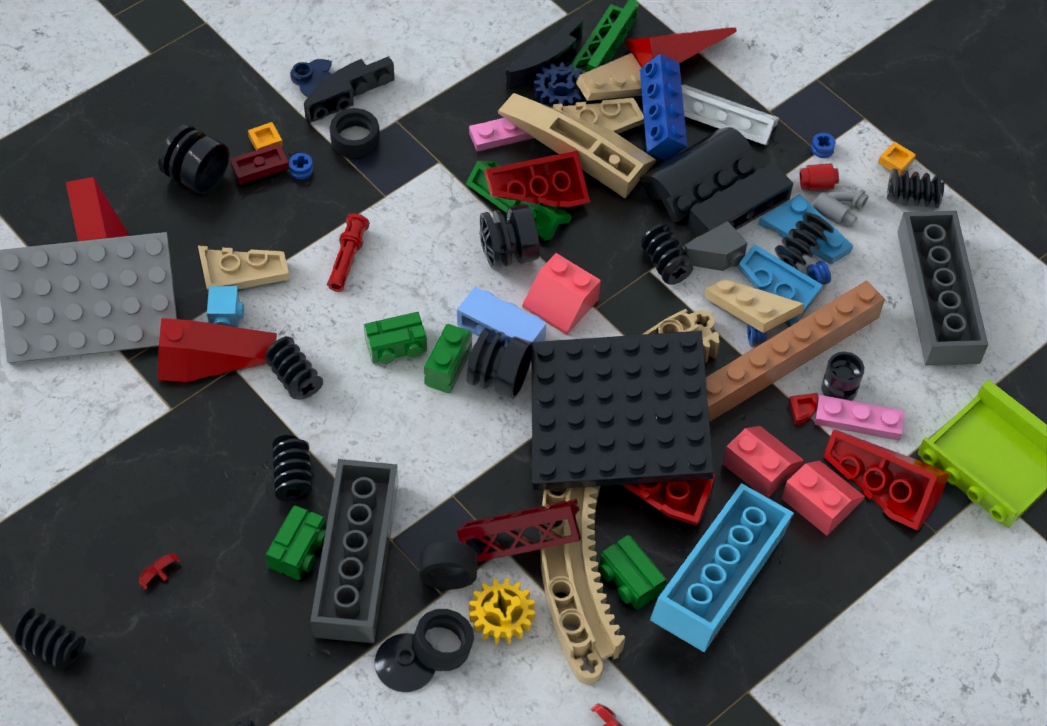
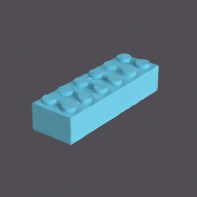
M741 483L658 597L650 621L705 652L785 535L794 512Z

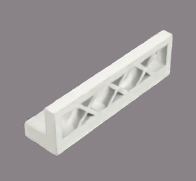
M681 85L685 117L719 129L731 127L738 130L747 139L764 145L768 144L773 127L778 124V117L687 85Z

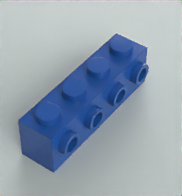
M659 54L640 69L647 153L667 161L687 147L679 62Z

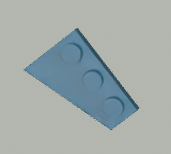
M799 194L760 217L758 225L766 229L770 227L780 232L779 236L784 238L789 237L791 229H796L795 224L799 220L803 221L802 216L806 212L816 214L824 220L826 219ZM831 225L834 229L833 233L823 232L827 237V241L816 240L821 247L817 250L810 247L813 255L829 264H833L846 256L853 248V245L833 225Z
M755 244L739 263V270L756 289L804 303L803 313L785 322L788 327L801 319L823 289V285Z

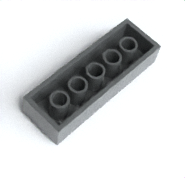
M957 210L903 212L897 233L925 366L981 364L988 347V341Z
M338 459L310 621L313 638L375 643L399 483L397 464Z

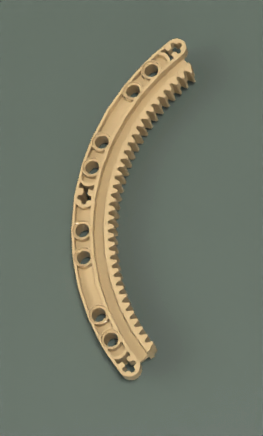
M684 309L643 333L657 334L702 330L704 362L708 361V356L714 359L717 357L719 334L717 331L712 333L715 319L711 313L704 310L687 314V310ZM601 486L546 489L543 494L542 506L577 499L580 511L575 516L581 540L540 549V564L547 607L562 651L579 682L591 685L598 682L602 676V660L608 657H612L613 660L617 659L623 651L625 636L619 635V625H614L615 616L610 614V604H606L607 596L602 593L603 583H600L601 575L598 572V562H596L594 519L597 497ZM554 492H560V493H562L563 495L556 496V495H553L552 493H554ZM568 519L556 521L555 523L560 526L552 527L551 529L562 537L572 535ZM540 530V540H541L542 536L544 535V532H542V531ZM548 535L545 540L553 538ZM564 593L567 595V597L558 598L555 596V594ZM574 625L578 629L575 631L567 630L565 626ZM585 657L589 667L595 666L594 673L592 674L588 670L583 671L584 661L582 659Z

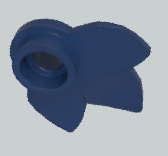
M315 59L310 63L299 62L293 66L290 72L291 81L299 86L300 92L304 96L308 97L320 83L332 75L328 72L332 66V61Z

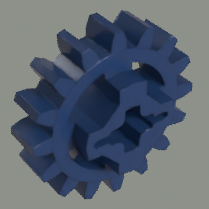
M563 62L560 63V67H556L553 63L550 64L549 70L543 67L541 74L537 73L536 81H534L535 98L541 99V104H549L551 108H553V104L573 106L577 102L586 101L587 99L576 84L579 76L582 75V69L575 71L573 64L567 68Z

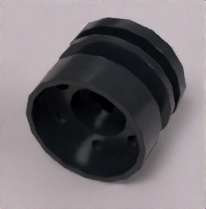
M183 124L177 127L164 142L159 154V170L164 175L171 177L177 182H181L194 192L206 194L223 177L229 162V148L213 137H207L202 131L196 130L193 126Z
M527 204L508 207L506 221L500 210H494L493 219L489 212L480 214V241L483 252L492 269L500 268L501 260L506 267L510 266L512 263V253H514L519 263L539 259L540 248L537 228L532 212Z
M486 327L480 333L471 351L467 369V383L475 386L480 382V387L487 389L495 379V392L514 399L517 397L526 379L531 363V349L533 350L534 344L531 341L514 336L505 347V333L500 331L495 336V330Z

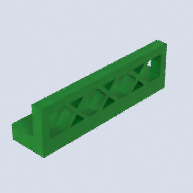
M629 0L624 8L612 4L609 6L572 64L575 71L578 70L580 65L587 64V72L611 61L637 20L638 1ZM613 14L618 16L614 23L610 19ZM609 31L605 38L602 39L600 33ZM597 48L594 55L591 56L589 50Z
M477 161L466 182L469 187L506 213L508 207L527 204L534 217L537 233L544 240H551L558 225L569 223L573 217L560 207L491 197L484 170L500 166L494 161Z

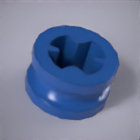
M818 133L812 140V153L819 158L832 156L836 143L835 138L828 133Z
M297 153L289 159L292 177L302 180L309 178L313 174V162L309 155Z
M818 261L816 265L810 264L807 266V276L820 284L826 285L831 282L830 270L825 262Z
M747 324L749 345L754 346L756 342L764 343L766 341V332L762 333Z

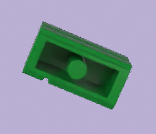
M419 312L364 324L365 341L372 363L380 362L387 364L394 361L395 358L403 356L417 357L422 352L427 351V337Z
M446 324L441 333L442 336L439 337L424 366V384L442 392L451 393L472 351V332Z
M293 506L265 555L267 566L274 571L285 573V575L297 580L301 579L305 571L310 572L316 558L314 553L318 546L322 548L324 545L327 527L326 519L313 512L309 513L298 506Z
M630 535L622 538L615 545L613 544L601 553L600 573L605 580H612L618 587V594L623 602L626 604L631 603L635 609H640L649 603L650 600L658 597L666 588L667 579Z

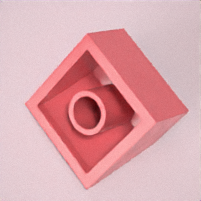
M555 253L540 269L522 304V308L568 335L599 300L601 280Z
M756 426L745 428L726 446L722 464L758 493L769 498L804 464L805 460L764 428Z
M820 460L805 463L786 482L782 496L783 501L826 536L865 498L863 494Z

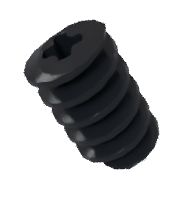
M893 168L888 180L886 198H888L889 194H892L893 202H897L898 198L903 196L904 204H907L910 197H913L916 206L921 199H924L925 207H928L931 201L934 200L936 208L939 209L944 194L945 180L941 183L940 175L936 174L931 181L928 173H924L920 180L919 172L916 171L909 178L907 170H903L899 177L898 170Z
M804 213L802 216L803 221L799 220L795 224L796 229L789 231V237L782 239V245L775 247V252L779 259L799 270L796 266L797 263L803 266L807 264L803 258L804 255L810 258L814 256L810 247L817 250L821 248L816 241L817 239L827 241V237L823 232H834L832 226L816 214Z
M662 223L651 228L643 236L641 247L654 267H656L659 275L662 276L663 281L666 284L673 285L685 280L694 269L693 266L689 265L691 261L689 256L685 255V250L680 247L679 241L674 239L675 235L673 232L669 231V226Z
M285 336L278 339L267 350L265 355L266 363L271 367L272 372L277 375V379L283 384V387L293 399H305L320 390L323 385V378L318 376L317 370L312 368V363L306 360V355L300 352V347L295 344L292 337Z
M285 434L277 436L272 441L275 497L282 501L296 500L312 491V484L310 483L312 477L311 473H309L311 465L308 462L310 460V453L308 452L310 446L307 441L299 439L294 435Z
M35 608L26 610L14 626L12 633L14 644L23 646L24 650L33 652L36 657L43 658L46 663L53 664L59 670L66 669L73 664L81 654L86 638L79 636L75 639V631L69 630L65 633L66 627L63 624L55 627L56 621L54 619L46 620L45 614L41 612L35 615Z

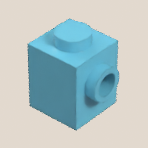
M209 286L207 305L209 323L238 327L239 319L244 318V303L240 302L237 286Z

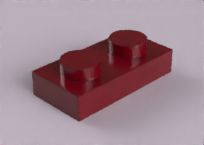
M280 143L230 159L231 168L239 185L289 169V162Z

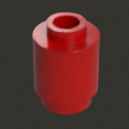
M832 163L806 165V168H800L799 171L801 189H808V191L833 190L835 184H839L838 168H833Z

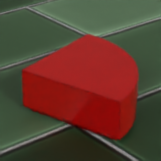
M818 393L790 396L788 402L795 425L807 422L814 415L818 404Z

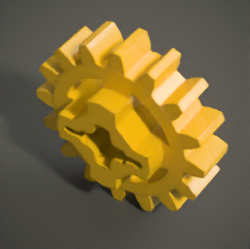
M494 578L493 586L490 587L485 582L482 583V593L475 590L473 592L474 601H469V611H471L469 613V621L475 622V633L483 630V639L486 641L490 636H493L495 644H498L501 638H505L507 644H511V636L514 635L521 640L523 638V630L530 631V621H535V611H533L535 609V600L529 599V589L521 592V583L517 582L514 586H511L509 578L504 580V584H499L497 578ZM498 604H500L501 609H503V612H501V610L498 608Z

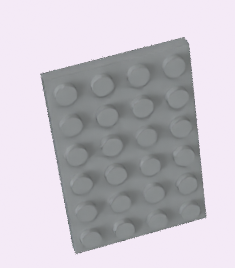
M162 232L0 250V300L7 363L159 347L161 318L177 319L168 233Z

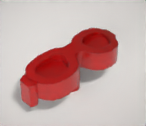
M175 553L167 554L146 568L138 581L144 590L147 589L146 584L156 573L165 581L168 577L162 568L173 561L179 562L180 559Z
M597 703L590 709L606 722L603 726H623L616 720L615 713L607 706Z

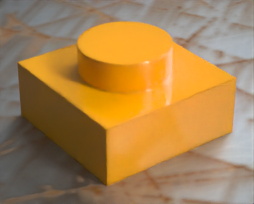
M273 122L248 130L249 138L256 151L279 143L283 147L282 139Z
M894 141L879 157L878 163L890 171L893 168L897 169L900 176L902 171L906 170L914 162L916 154Z

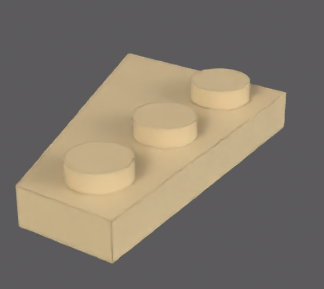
M630 53L580 75L576 84L587 101L642 96L641 66L633 54Z
M634 98L603 100L602 103L597 104L577 102L573 106L553 104L554 109L609 129L616 134L644 124V115Z
M198 246L208 294L209 286H237L239 290L290 280L285 254L282 251L251 249L249 252H235L233 248L222 247V251L208 250V246Z
M727 279L705 288L706 299L762 333L803 313L804 303Z

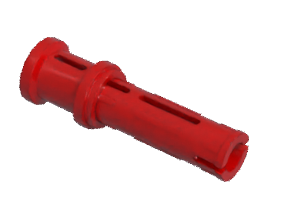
M349 214L347 216L345 232L339 238L340 250L327 282L328 288L336 292L344 290L354 256L362 248L364 242L362 237L370 225L369 220L359 214Z

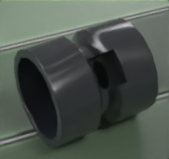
M845 351L832 355L828 360L821 389L823 395L850 401L854 400L864 375L865 367L863 361L857 355Z

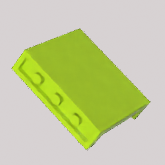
M989 379L981 385L977 396L930 439L925 437L922 440L917 453L925 463L950 473L947 479L950 484L956 485L967 494L972 502L979 504L990 513L994 520L1004 524L1007 528L1017 521L1047 491V425Z

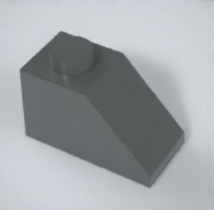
M728 221L684 245L685 255H688L691 260L689 265L720 271L739 265L745 256L747 248L746 240Z

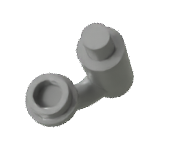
M860 190L858 193L833 191L826 194L822 192L816 199L813 207L839 224L845 222L853 226L857 217L850 213L851 209L839 201L852 202L851 206L853 208L862 209L869 195L865 194L864 190Z

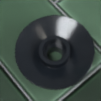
M411 633L397 634L388 638L381 644L375 656V671L378 678L385 686L398 692H412L421 689L431 681L436 670L426 667L418 660L413 651L412 639L414 634ZM402 655H410L411 659L402 661L400 657Z

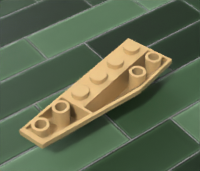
M515 93L498 110V114L558 154L577 151L582 170L624 198L628 196L640 181V177L646 174L656 160L609 129Z

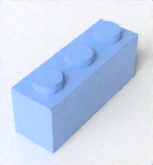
M476 286L457 309L458 326L469 330L477 336L486 327L494 329L495 336L500 331L504 332L506 335L505 347L514 336L531 342H540L546 339V322L542 321L541 318L536 315H530L520 310L513 303H507L495 297L491 292L483 291Z

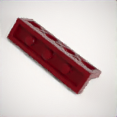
M577 499L465 522L456 531L459 542L470 546L468 540L478 538L487 544L484 552L477 554V562L580 541L581 535L575 516L580 511ZM568 519L572 535L562 537L551 530L556 521ZM550 523L548 527L544 526L543 524ZM534 526L544 532L539 542L533 543L523 536L527 527ZM506 532L516 539L510 548H504L494 542L499 533ZM548 535L553 538L545 540ZM519 541L524 544V545H519V546H517V544L519 543ZM491 547L495 549V551L489 552Z

